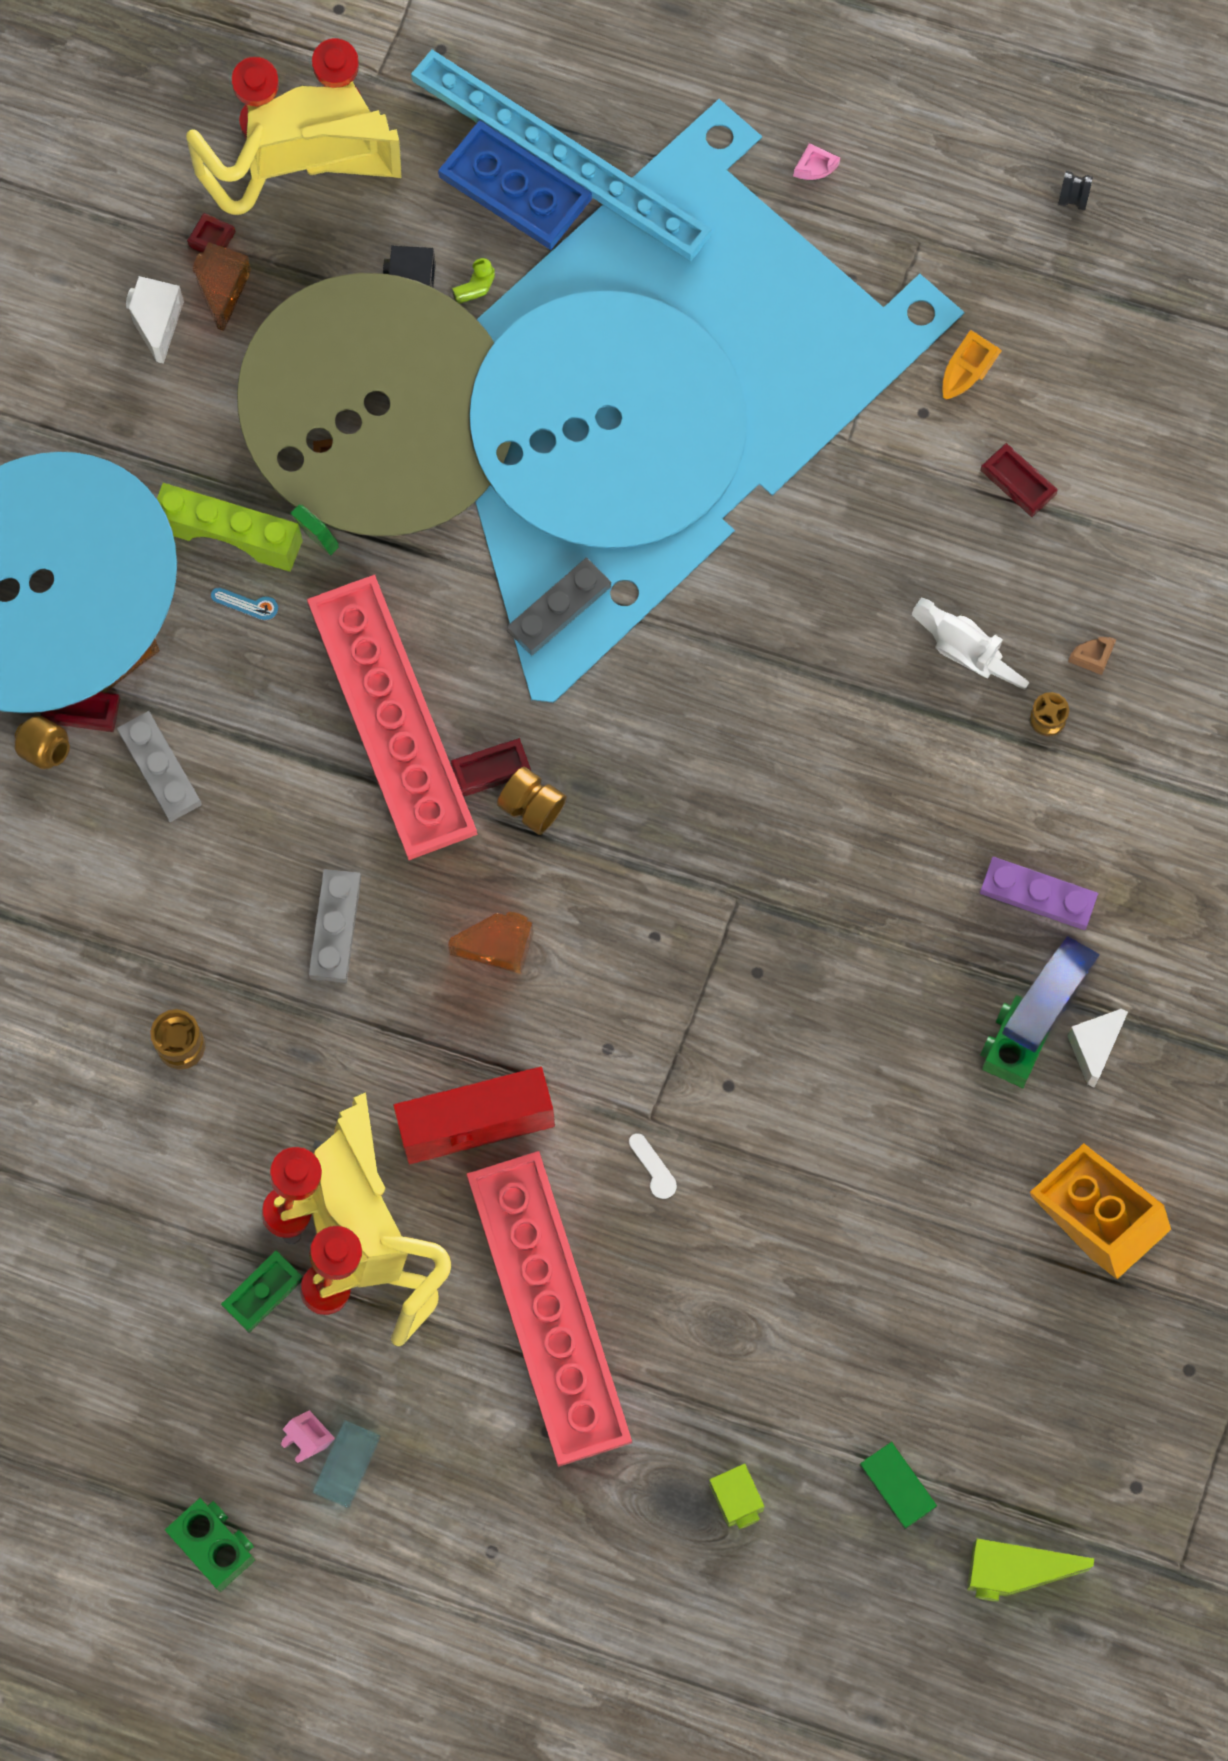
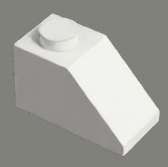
M139 276L136 287L130 288L128 292L126 308L130 310L133 323L156 362L164 364L184 303L181 289L178 285Z

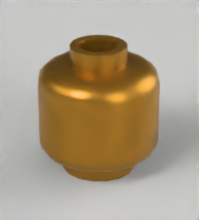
M43 716L31 717L21 723L16 729L15 751L20 758L43 770L60 765L68 756L70 744L67 731Z

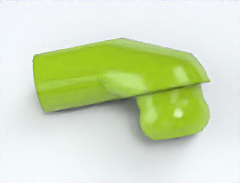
M480 258L473 263L474 272L469 283L452 288L453 296L457 303L461 304L488 293L495 277V270L488 259Z

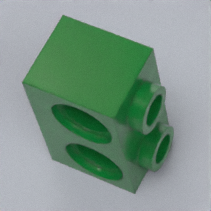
M1018 995L1015 996L1012 1005L1004 1002L995 1022L1001 1025L997 1037L994 1038L989 1035L980 1054L981 1057L986 1058L982 1070L1020 1088H1024L1058 1013ZM1018 1017H1026L1031 1020L1034 1028L1028 1031L1020 1030L1015 1025L1014 1020ZM1005 1049L1012 1050L1018 1056V1061L1013 1064L1005 1063L1000 1059L999 1052Z
M199 1498L172 1522L165 1531L219 1592H222L255 1561L254 1557L249 1553L254 1546L240 1530L234 1534L230 1532L223 1524L229 1517L214 1501L207 1506ZM199 1518L208 1519L210 1521L209 1532L201 1538L193 1537L191 1535L193 1522ZM224 1547L234 1548L236 1551L235 1561L227 1567L218 1566L216 1562L217 1553Z

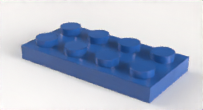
M480 120L438 170L439 178L550 250H552L592 200V192Z

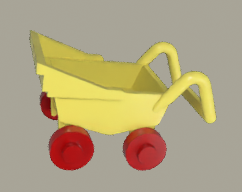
M339 38L327 39L321 42L314 50L312 56L313 72L318 81L324 85L323 87L300 86L275 99L274 97L279 89L278 73L271 62L261 57H249L236 65L232 73V86L236 97L245 104L240 112L239 122L242 134L247 139L236 164L232 167L224 166L197 130H190L186 134L195 175L223 211L232 215H241L248 212L254 206L267 178L307 169L309 175L333 172L402 178L400 143L397 129L389 131L386 115H380L379 110L370 112L361 97L360 91L354 85L353 80L359 70V60L355 48L349 42ZM250 168L251 180L243 197L238 201L232 200L216 178L226 182L237 181L244 177Z
M365 1092L354 1097L352 1107L340 1112L334 1134L318 1147L314 1153L305 1148L290 1147L276 1155L271 1164L269 1174L270 1183L274 1190L264 1200L262 1220L265 1227L272 1234L282 1238H291L301 1234L308 1227L313 1215L316 1236L312 1241L309 1252L312 1267L303 1276L300 1294L306 1307L317 1314L330 1315L341 1310L349 1299L351 1288L357 1286L360 1288L389 1283L416 1289L403 1303L391 1336V1341L394 1345L402 1346L435 1310L439 1299L437 1289L449 1276L451 1260L446 1250L436 1243L402 1237L381 1197L384 1194L385 1186L377 1173ZM408 1254L431 1258L435 1262V1268L428 1277L402 1271Z

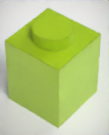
M745 1463L709 1479L710 1489L728 1527L737 1524L738 1528L742 1529L760 1520L758 1514L764 1511L765 1506Z

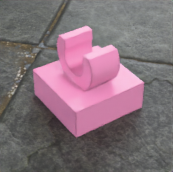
M309 1410L292 1418L283 1428L287 1436L283 1438L281 1445L285 1448L295 1443L301 1449L300 1454L295 1458V1461L299 1463L325 1450L334 1441L335 1437Z

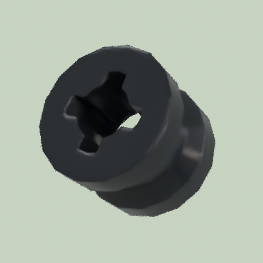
M1065 171L1058 205L1065 207L1068 204L1076 205L1078 210L1085 211L1093 176L1077 177L1073 172Z

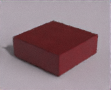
M203 213L187 240L188 246L220 260L236 232L235 227Z

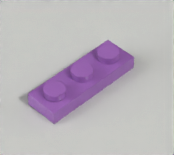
M992 857L980 894L1082 930L1087 928L1098 896L1097 892L996 857Z

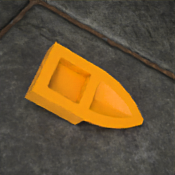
M970 330L946 367L942 386L943 398L947 400L956 397L972 387L978 379L983 380L1002 350Z

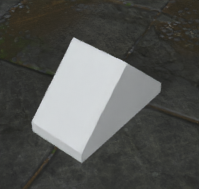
M1119 1009L1071 1027L1067 1037L1087 1085L1095 1087L1126 1018L1127 1011Z

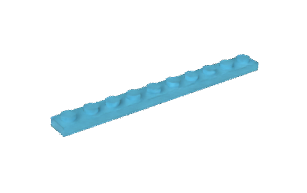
M431 49L411 73L414 83L476 123L480 120L592 192L593 199L689 261L693 260L711 237L712 229Z

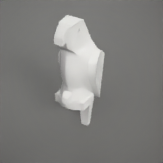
M921 597L913 609L912 616L933 634L937 642L935 647L940 654L987 679L992 674L1023 690L1027 688L1029 681L1001 661L1003 656L998 649L1003 639L996 635L992 638L988 637L969 618L965 616L956 617L934 606V603Z

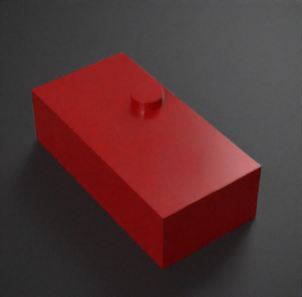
M542 1066L393 1104L409 1165L555 1127L554 1110Z

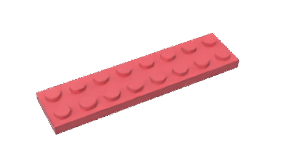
M372 575L307 599L308 606L408 861L476 836V827L376 576Z
M537 1151L467 1173L469 1185L558 1467L631 1444L632 1439L540 1152Z

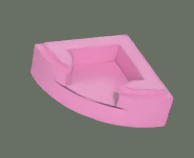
M809 143L794 169L793 176L804 180H816L826 177L838 167L840 157Z

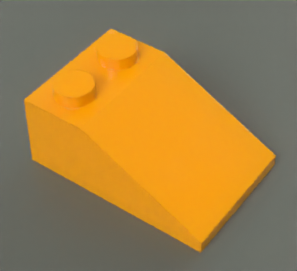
M1084 1143L1030 1191L1031 1197L1089 1258L1116 1279L1122 1276L1171 1230L1164 1204Z

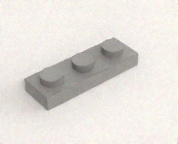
M149 711L117 728L169 822L202 805Z
M323 870L309 969V978L312 980L347 983L361 873Z

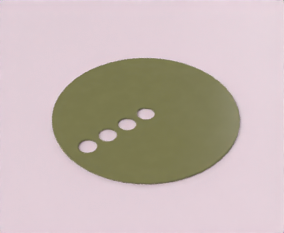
M356 273L328 278L309 285L290 296L268 315L257 329L244 355L238 378L237 407L240 427L246 446L262 475L285 500L294 507H297L299 504L305 506L321 522L333 528L369 536H398L428 530L443 524L470 507L491 485L479 464L474 450L470 429V405L475 379L488 351L494 345V341L478 320L463 306L444 293L412 279L381 273ZM374 391L385 394L390 401L389 410L380 416L370 414L364 407V398L367 394ZM343 410L356 412L361 419L360 429L353 434H345L339 431L335 424V417L339 412ZM320 428L329 432L333 444L328 451L317 453L308 447L306 436L313 429ZM510 441L502 443L497 448L496 455L501 463L505 461L511 444ZM293 447L302 453L304 463L299 470L289 472L279 466L277 455L283 448Z

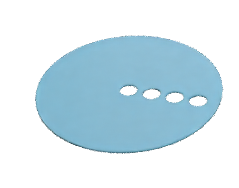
M606 290L575 293L556 298L526 313L515 321L488 351L478 371L471 396L470 429L474 450L487 480L496 493L515 513L539 530L556 538L589 547L627 548L645 545L676 534L696 522L713 507L730 485L738 469L746 440L747 416L742 387L734 367L717 341L696 321L678 309L653 298L629 292ZM605 406L616 408L622 416L620 425L612 430L601 428L595 419L596 413L600 408ZM579 418L585 421L589 427L587 437L578 442L567 439L562 430L567 420ZM538 430H547L554 435L556 445L548 453H538L530 446L529 440L531 435ZM508 441L515 442L521 447L523 457L517 464L505 465L498 460L496 451L502 443Z
M50 452L22 457L0 466V582L6 578H13L20 584V591L15 599L9 602L0 601V711L13 713L44 712L78 703L97 694L124 675L141 658L160 631L168 614L177 574L176 545L170 523L160 503L151 491L136 476L108 460L75 452ZM40 569L50 570L54 575V582L51 588L43 593L32 591L29 586L31 576Z

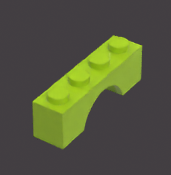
M162 484L157 500L168 518L174 537L187 541L196 537L217 539L238 547L259 563L291 572L303 541L298 523L170 484Z

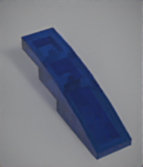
M1067 936L1005 1025L1002 1034L1035 1053L1062 1012L1066 1010L1100 954Z

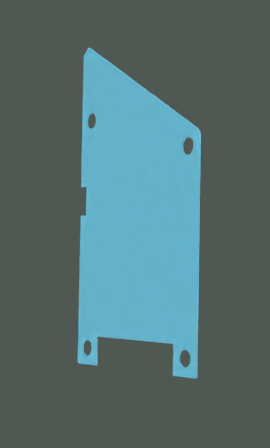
M720 99L632 177L643 186L712 229L711 237L692 261H689L602 205L477 319L495 343L523 315L556 298L581 292L606 290L647 296L683 312L702 326L717 341L737 373L746 404V440L738 469L730 485L706 514L680 532L662 540L627 548L584 546L556 538L531 525L515 513L500 498L491 485L475 501L510 623L586 557L611 581V588L615 583L625 580L634 583L639 591V596L635 603L629 606H620L613 602L610 596L611 588L608 589L533 656L515 640L531 700L554 703L735 532L723 520L729 512L759 484L773 496L965 313L921 274L915 277L885 307L881 306L727 171L762 136ZM715 126L727 127L733 134V141L724 149L713 148L706 141L707 132ZM918 301L929 303L935 311L933 321L922 326L912 323L907 316V310L911 304ZM605 406L597 411L595 419L601 428L612 430L620 425L622 416L616 408ZM579 418L567 420L562 428L564 436L574 442L582 441L589 433L587 423ZM547 430L535 431L529 440L532 449L538 453H548L556 445L554 435ZM511 442L503 464L515 465L522 459L523 451L517 443Z

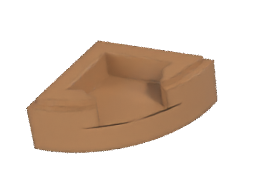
M1098 637V639L1080 644L1073 650L1068 662L1102 675L1116 639Z

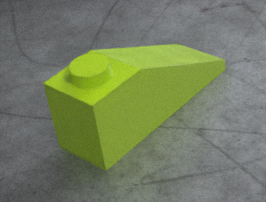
M977 1538L973 1543L967 1590L976 1591L975 1597L978 1599L999 1601V1595L1006 1597L1089 1571L1094 1566V1558Z

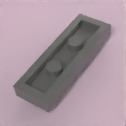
M586 557L507 626V632L533 656L610 589L611 581Z

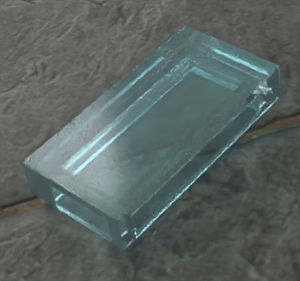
M344 1420L315 1485L313 1494L349 1509L381 1438L380 1435Z

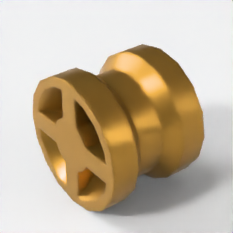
M1053 692L1038 696L1030 715L1031 726L1037 733L1044 736H1055L1063 730L1070 711L1066 699L1060 694ZM1043 716H1046V717L1050 718V719H1051V722H1050V720H1048V719H1046V718H1042V717H1043Z

